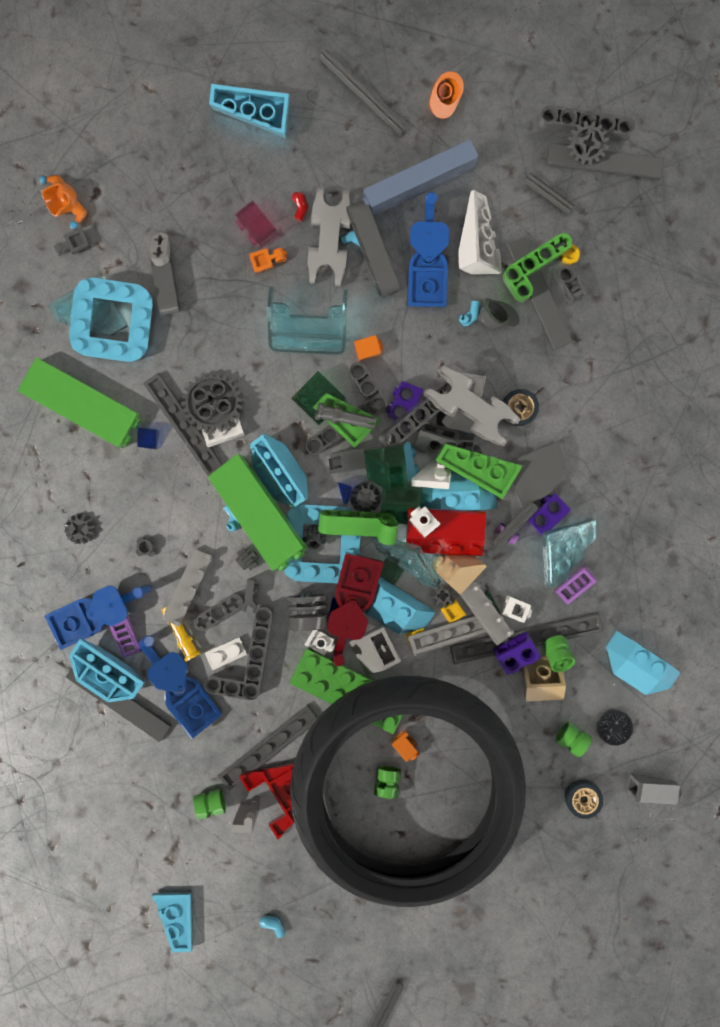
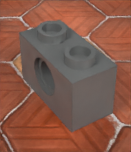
M427 421L419 429L414 449L438 456L445 443L456 446L459 431Z

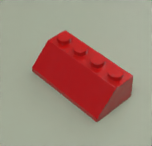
M408 508L406 526L407 553L483 556L486 512L428 509L440 525L424 538L409 521L412 518L410 513L416 508ZM421 517L420 522L426 524L427 518Z

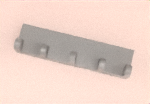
M197 549L194 550L162 617L163 620L180 627L213 558L211 555Z
M474 580L460 596L495 644L499 645L515 632L509 628L503 620L504 617L500 616L492 605L493 602L481 590L480 584H477Z
M476 616L409 636L408 639L412 648V654L414 657H417L420 654L433 652L436 649L449 647L465 640L469 641L478 636H485L487 631Z
M254 796L251 803H240L232 823L231 833L252 834L259 813L260 798L258 796Z

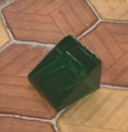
M386 558L380 577L395 585L405 569Z

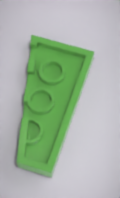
M446 443L435 461L501 499L504 498L522 468L520 464Z

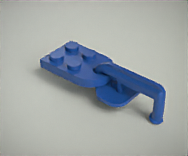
M429 192L426 195L425 222H416L410 229V244L417 251L409 263L408 306L446 307L448 264L441 252L449 244V228L443 222H434V203L437 201V195L434 192Z
M148 584L135 587L133 591L121 596L116 587L106 586L97 590L93 598H81L44 617L59 649L62 650L77 643L79 639L84 640L100 632L105 625L114 626L124 621L128 616L125 604L149 593L152 587Z
M147 635L138 642V646L152 664L148 669L147 676L156 689L165 690L164 701L167 708L190 739H193L223 714L199 682L186 676L187 664L181 656L171 652L160 659L151 647L154 643L153 637Z

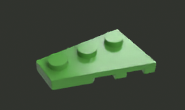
M325 393L312 406L316 410L320 402L324 406L333 408L338 406L342 411L375 417L328 393ZM375 417V418H376V424H375V423H371V424L375 425V427H376V426L379 424V422L381 421V419H379V418H377V417ZM326 420L354 448L372 431L368 428L342 422L333 424L331 421Z

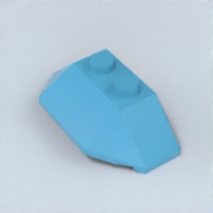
M266 434L250 444V449H252V466L271 496L275 500L289 505L291 508H295L308 499L307 476L287 446Z
M456 472L452 473L449 489L426 487L420 493L421 509L423 507L427 509L459 511L497 509L496 495Z
M382 577L379 578L373 603L366 610L368 616L397 634L426 627L436 613L435 610Z
M618 631L614 633L606 645L613 674L645 695L670 689L681 673Z
M79 639L69 654L76 681L106 702L134 699L145 683L129 665L104 648L86 640Z

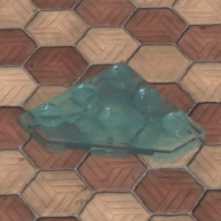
M75 289L47 305L58 323L70 326ZM94 298L91 331L113 336L128 327L113 301Z
M588 519L543 532L545 586L549 588L565 583L569 577L567 575L573 566L576 567L585 555L583 552L589 544L592 545L596 539L595 520Z
M377 537L372 538L376 549L380 553L390 558L423 585L438 588L441 580L420 546L396 540V543L393 545H385L380 543Z

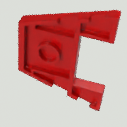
M295 762L247 772L239 776L248 792L266 782L285 814L269 822V827L277 840L294 823L290 790Z

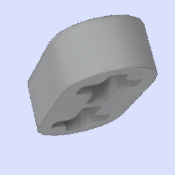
M157 233L151 239L150 256L153 264L156 266H163L170 259L171 244L168 235L165 233Z

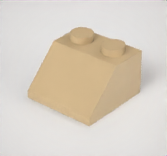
M440 554L430 565L460 595L487 567L476 556Z
M546 655L541 656L535 663L522 667L525 701L564 700L566 689L564 673L554 672Z

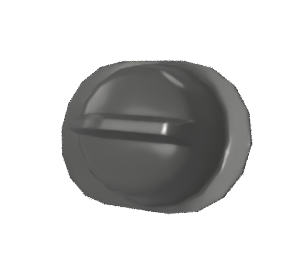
M490 298L484 299L483 307L477 317L479 322L485 324L490 329H496L502 325L515 327L520 321L513 307L507 303Z

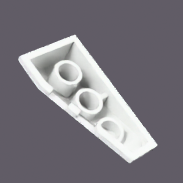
M472 190L470 193L458 251L459 269L469 274L502 273L501 254L494 244L493 239L496 238L495 231H492L489 224L492 218L487 198L475 190Z

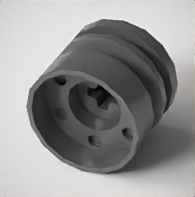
M302 592L287 596L288 602H296V605L288 606V610L297 611L296 615L288 617L289 630L310 631L327 629L329 616L328 614L320 613V610L328 608V604L319 603V601L328 600L327 594Z

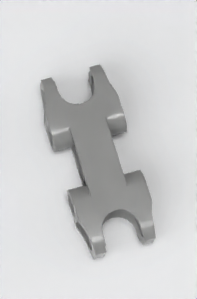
M318 187L312 207L311 225L320 226L319 247L309 246L307 263L310 284L315 285L317 274L321 269L329 268L335 273V286L341 287L346 271L348 250L338 249L340 228L350 229V220L346 207L350 205V190H344L340 204L329 206L324 201V188Z
M440 366L437 372L446 379V391L440 394L429 388L423 394L437 409L448 416L454 417L456 412L459 411L474 421L470 430L481 439L490 441L498 446H505L507 441L498 433V423L504 419L509 423L518 424L521 419L507 404L498 398L491 396L485 402L472 393L470 390L474 382L462 373L445 366Z

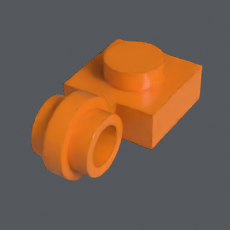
M265 248L250 253L249 256L254 272L257 274L274 268L272 260H275L276 263L286 261L288 254L287 251H284V248H277L270 255L268 249Z

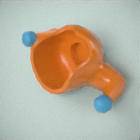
M59 175L40 176L39 181L41 184L52 183L51 186L42 190L43 200L50 213L54 217L69 212L75 214L76 218L70 222V227L77 229L78 224L86 218L87 211L77 202V195L73 187L65 183Z

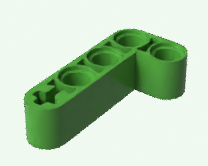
M561 233L506 269L503 274L504 283L517 301L525 302L533 293L532 284L527 277L569 250L572 245V239L568 234ZM559 242L565 243V246L562 245L555 250ZM541 251H547L550 258H543ZM530 261L533 263L534 268L528 269L524 263ZM508 272H515L517 279H510ZM525 288L528 295H520L518 289Z
M321 510L318 531L329 535L377 537L380 543L393 545L396 543L398 522L393 514L384 512Z

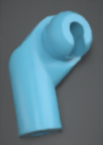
M354 230L339 236L342 245L349 242L359 245Z
M471 301L470 311L462 314L459 318L463 326H469L477 321L481 302Z
M226 505L223 509L230 516L227 529L231 532L237 531L240 523Z
M265 915L260 918V926L273 929L277 938H281L286 934L278 917Z

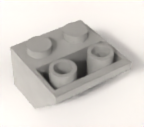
M383 624L366 632L361 639L349 641L366 676L383 671L401 662L400 656Z

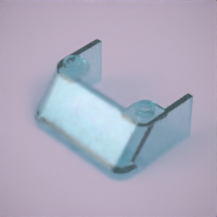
M269 287L267 321L270 349L276 352L335 355L343 353L346 346L348 290H344L343 305L331 306L328 309V316L290 315L288 305L282 302H274V287Z

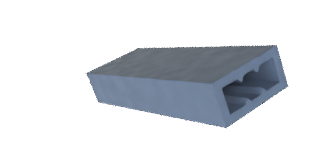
M471 139L363 189V197L361 198L365 205H369L372 215L376 216L475 169L479 156Z

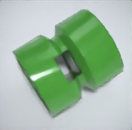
M553 636L543 643L544 652L554 672H563L574 666L575 658L572 651H569L570 646L564 636Z
M569 721L561 727L555 739L558 745L565 748L569 747V752L578 758L587 751L592 741L590 735L584 731L578 732V728Z
M378 766L376 772L378 782L375 783L374 795L386 799L398 798L399 785L397 783L400 782L402 770L396 767Z
M221 789L209 791L208 795L201 793L193 796L194 810L198 820L210 817L211 813L214 816L226 813L225 799Z

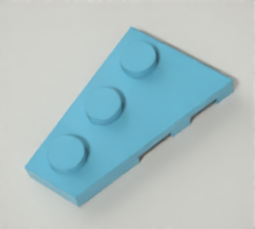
M191 892L153 893L152 897L154 902H156L158 914L164 924V931L172 952H192Z

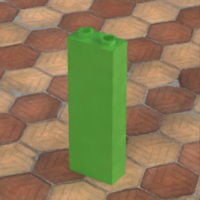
M37 357L17 390L119 448L129 444L133 429L136 430L141 422V419H139L141 415Z
M236 454L208 476L272 571L279 570L282 572L290 566L289 562L293 559L298 560L305 555L304 551L308 547L243 455Z

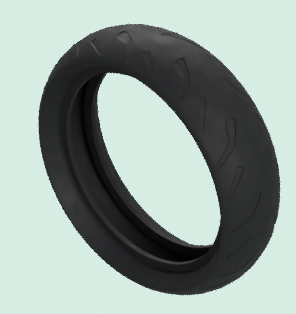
M395 676L375 680L349 691L332 703L317 718L305 735L298 750L292 771L290 798L295 826L304 847L320 870L333 882L353 895L367 901L395 907H419L441 903L469 891L488 877L503 861V858L511 849L522 823L526 801V781L522 758L516 742L503 721L487 704L467 690L446 681L423 676ZM397 715L431 716L451 723L463 730L479 745L486 755L491 770V794L486 812L468 839L451 852L439 858L414 864H395L374 859L350 845L340 835L330 820L323 799V785L327 770L332 759L343 744L367 725Z

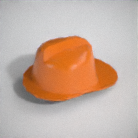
M453 71L445 72L433 84L429 104L432 113L440 119H446L454 113L462 96L464 83L458 73Z

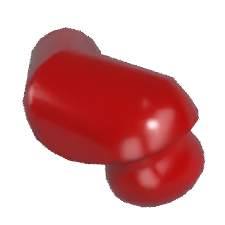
M295 192L292 195V201L296 203L298 209L293 218L302 222L309 205L302 192Z

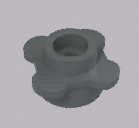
M138 538L136 541V554L138 556H154L155 539Z

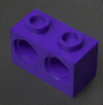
M404 381L400 385L396 384L392 394L396 397L393 403L389 402L385 412L389 414L388 419L396 421L399 418L394 412L397 407H402L407 412L418 403L423 389ZM403 390H410L412 397L410 399L403 398L401 394Z
M556 493L543 497L540 500L542 504L538 507V510L526 521L542 537L571 511ZM553 501L558 505V509L555 512H551L549 509V505ZM538 515L544 517V523L540 526L535 522Z
M527 631L493 649L506 675L516 673L520 668L533 664L541 658Z

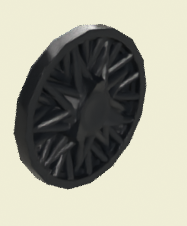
M610 710L600 717L597 723V731L599 737L605 743L619 746L630 739L633 733V723L626 713L620 710Z

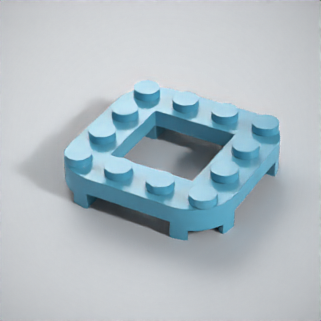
M99 278L81 280L76 286L73 295L69 332L72 348L79 354L90 357L126 362L141 359L149 348L152 309L154 307L150 293L144 287L133 283ZM94 298L132 303L128 342L90 337Z
M298 505L295 508H291L286 517L303 540L304 524L319 525L321 510H353L342 506ZM341 535L340 564L302 562L301 557L298 560L293 559L289 562L290 566L284 572L295 581L337 583L345 552L360 554V536Z

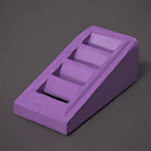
M584 564L565 580L555 592L568 605L597 582V578ZM583 573L589 578L588 581L582 577ZM577 578L582 582V586L575 581ZM571 583L577 589L576 592L569 586ZM566 588L571 593V596L569 597L563 589Z
M129 616L124 621L114 626H109L123 658L142 652L138 646V639ZM125 624L126 628L118 630L117 626ZM128 631L129 635L120 636V633ZM131 638V642L123 644V640ZM134 645L135 647L134 649L129 651L125 650L126 647Z

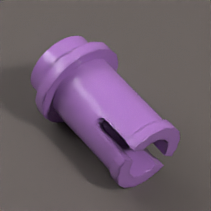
M500 522L494 532L499 534L506 526ZM516 532L508 540V543L514 545L520 535Z

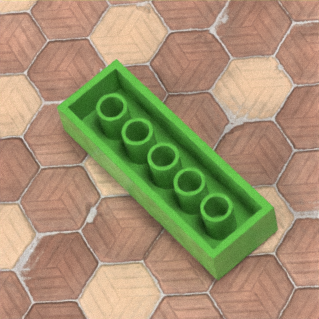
M306 647L289 684L332 704L349 691L376 679L368 675L366 676V674L345 664L336 666L333 663V658L327 655L323 656L312 648ZM403 715L384 718L371 724L394 734Z

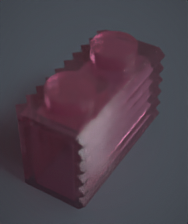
M253 200L235 214L237 219L235 223L241 231L244 229L249 234L247 238L253 246L257 244L259 248H262L278 235L276 228Z

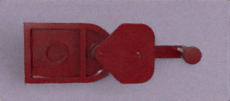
M345 552L335 590V597L339 607L331 611L327 623L328 631L332 635L338 636L333 653V663L336 666H342L345 662L342 654L346 639L359 640L365 635L368 620L363 612L373 603L384 563L382 560Z

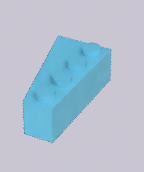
M211 84L209 104L213 110L286 138L291 100L289 94Z

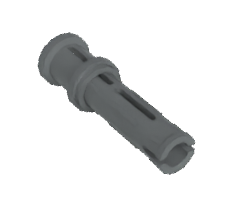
M319 402L316 408L315 420H329L333 424L342 422L371 430L375 427L371 423L376 424L375 417L342 411L338 406L333 408L324 406Z

